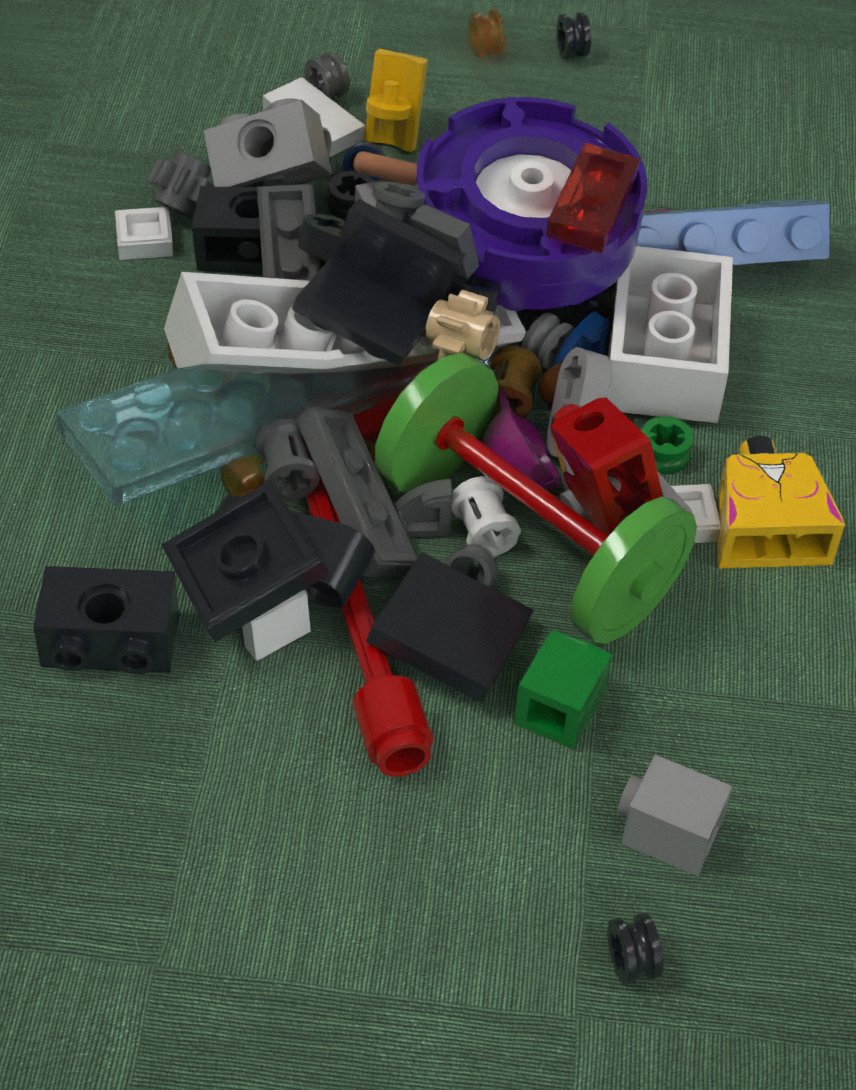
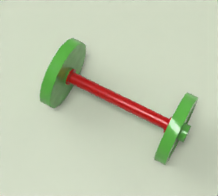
M462 352L440 358L421 371L400 393L384 419L375 445V466L380 475L397 490L407 493L420 485L448 478L464 461H467L593 556L585 568L573 595L570 617L575 628L594 643L608 644L625 636L651 613L665 597L681 573L693 548L697 525L694 514L676 501L660 497L644 503L626 517L609 536L480 441L490 424L497 406L499 384L493 370L475 357Z

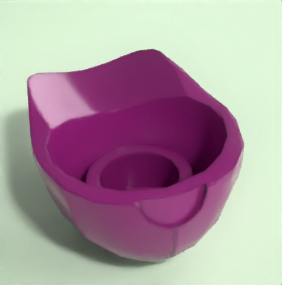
M501 389L498 391L497 396L499 414L494 417L486 428L482 443L547 491L562 486V478L550 459L539 430L529 421L511 411L505 390Z

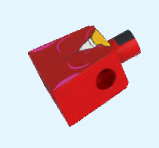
M597 398L583 406L569 404L563 406L554 414L550 430L564 480L569 490L598 529L609 536L626 517L644 503L663 497L651 440L608 398ZM608 477H613L620 482L621 488L619 492L609 481Z

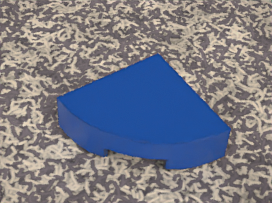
M593 311L584 318L565 340L555 358L553 366L564 360L566 355L576 347L605 355L609 321L596 311Z

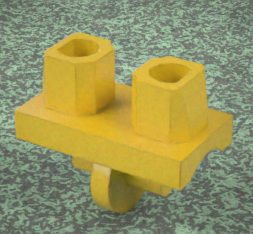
M380 48L375 52L370 95L366 103L367 119L364 141L390 144L408 152H412L416 148L428 59Z

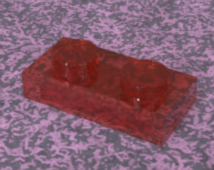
M584 143L550 214L546 237L603 254L637 177L640 158Z

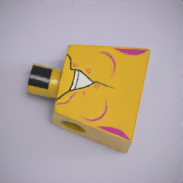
M754 436L745 440L739 448L740 454L731 455L726 458L718 490L717 511L720 519V532L717 541L718 568L833 565L845 523L813 458L805 453H776L773 440L766 436Z

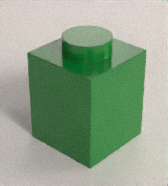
M552 629L519 683L514 724L574 750L605 695L612 654L597 648L586 640L572 638Z

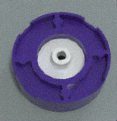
M508 97L469 106L449 117L448 130L441 134L434 142L427 138L417 163L416 189L425 194L424 205L470 224L479 267L473 275L499 283L502 290L498 305L511 311L551 309L577 305L603 292L614 284L626 271L634 257L646 202L647 175L640 155L631 142L609 122L604 125V131L602 132L583 121L575 119L576 106L552 99Z

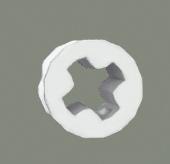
M479 476L461 483L452 492V511L457 518L464 521L468 530L467 545L485 547L489 549L494 557L509 551L516 545L521 529L515 517L506 513L502 505L503 490L499 485L487 476ZM474 498L476 504L470 503V499ZM494 531H500V535L496 536Z

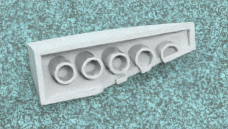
M181 272L164 326L177 369H193L197 371H240L257 374L353 372L435 361L438 359L440 350L432 348V344L427 342L424 333L401 365H395L385 359L373 357L361 346L332 331L323 330L315 326L308 318L293 311L292 306L296 296L310 282L306 280ZM498 305L495 316H498L500 320V332L495 347L522 341L526 331L516 311H511Z

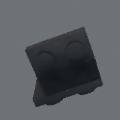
M358 199L349 209L332 257L296 296L292 309L294 312L308 318L315 326L323 330L332 331L361 346L373 357L385 359L395 365H401L425 333L427 319L434 304L438 300L446 301L465 254Z

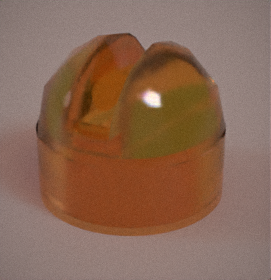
M243 455L221 466L220 476L227 493L232 496L242 497L263 485L264 474L259 466L265 460L254 455Z

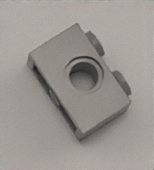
M285 98L271 103L268 106L269 110L253 115H230L223 118L219 126L203 130L214 186L257 188L261 186L299 185L331 175L332 171L320 114L301 99ZM274 138L271 151L267 155L260 157L262 145L268 139Z

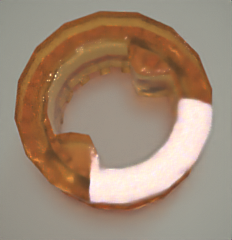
M495 9L489 10L485 17L479 12L472 13L469 17V39L472 50L477 57L486 56L488 50H491L494 54L504 52L506 36L501 35V32H505V27L500 28L503 25V20L500 13L498 14V11Z

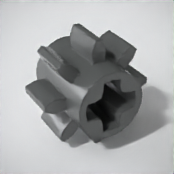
M180 151L175 152L171 161L165 158L164 160L157 158L147 179V182L157 186L156 188L158 189L153 200L185 217H190L193 208L196 207L200 186H214L208 180L211 167Z

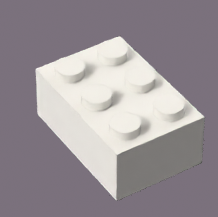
M641 246L636 247L630 265L615 283L608 358L612 370L607 398L621 412L718 423L729 371L733 257Z

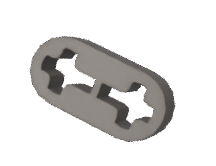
M576 347L563 360L558 374L547 431V448L552 456L558 457L550 430L554 414L560 408L569 404L583 406L597 398H607L612 368L610 360L606 355Z

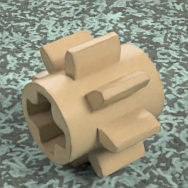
M461 290L458 296L450 294L448 301L438 300L434 304L427 319L425 337L427 342L432 344V348L440 350L437 361L442 357L461 352L476 359L486 360L490 357L498 341L500 320L498 316L493 315L492 311L486 310L488 297Z

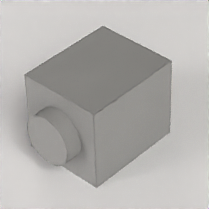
M654 755L643 779L632 775L620 799L617 813L627 817L621 844L699 876L723 823L733 786Z

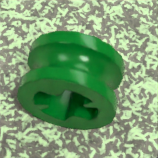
M661 416L648 420L642 427V432L651 440L657 471L660 474H675L683 470L689 463L694 439L692 429L685 422L674 417Z

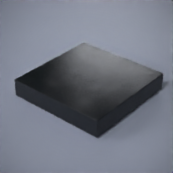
M272 479L161 544L214 642L219 641L329 575Z
M421 552L373 624L366 642L483 703L527 626L534 610Z

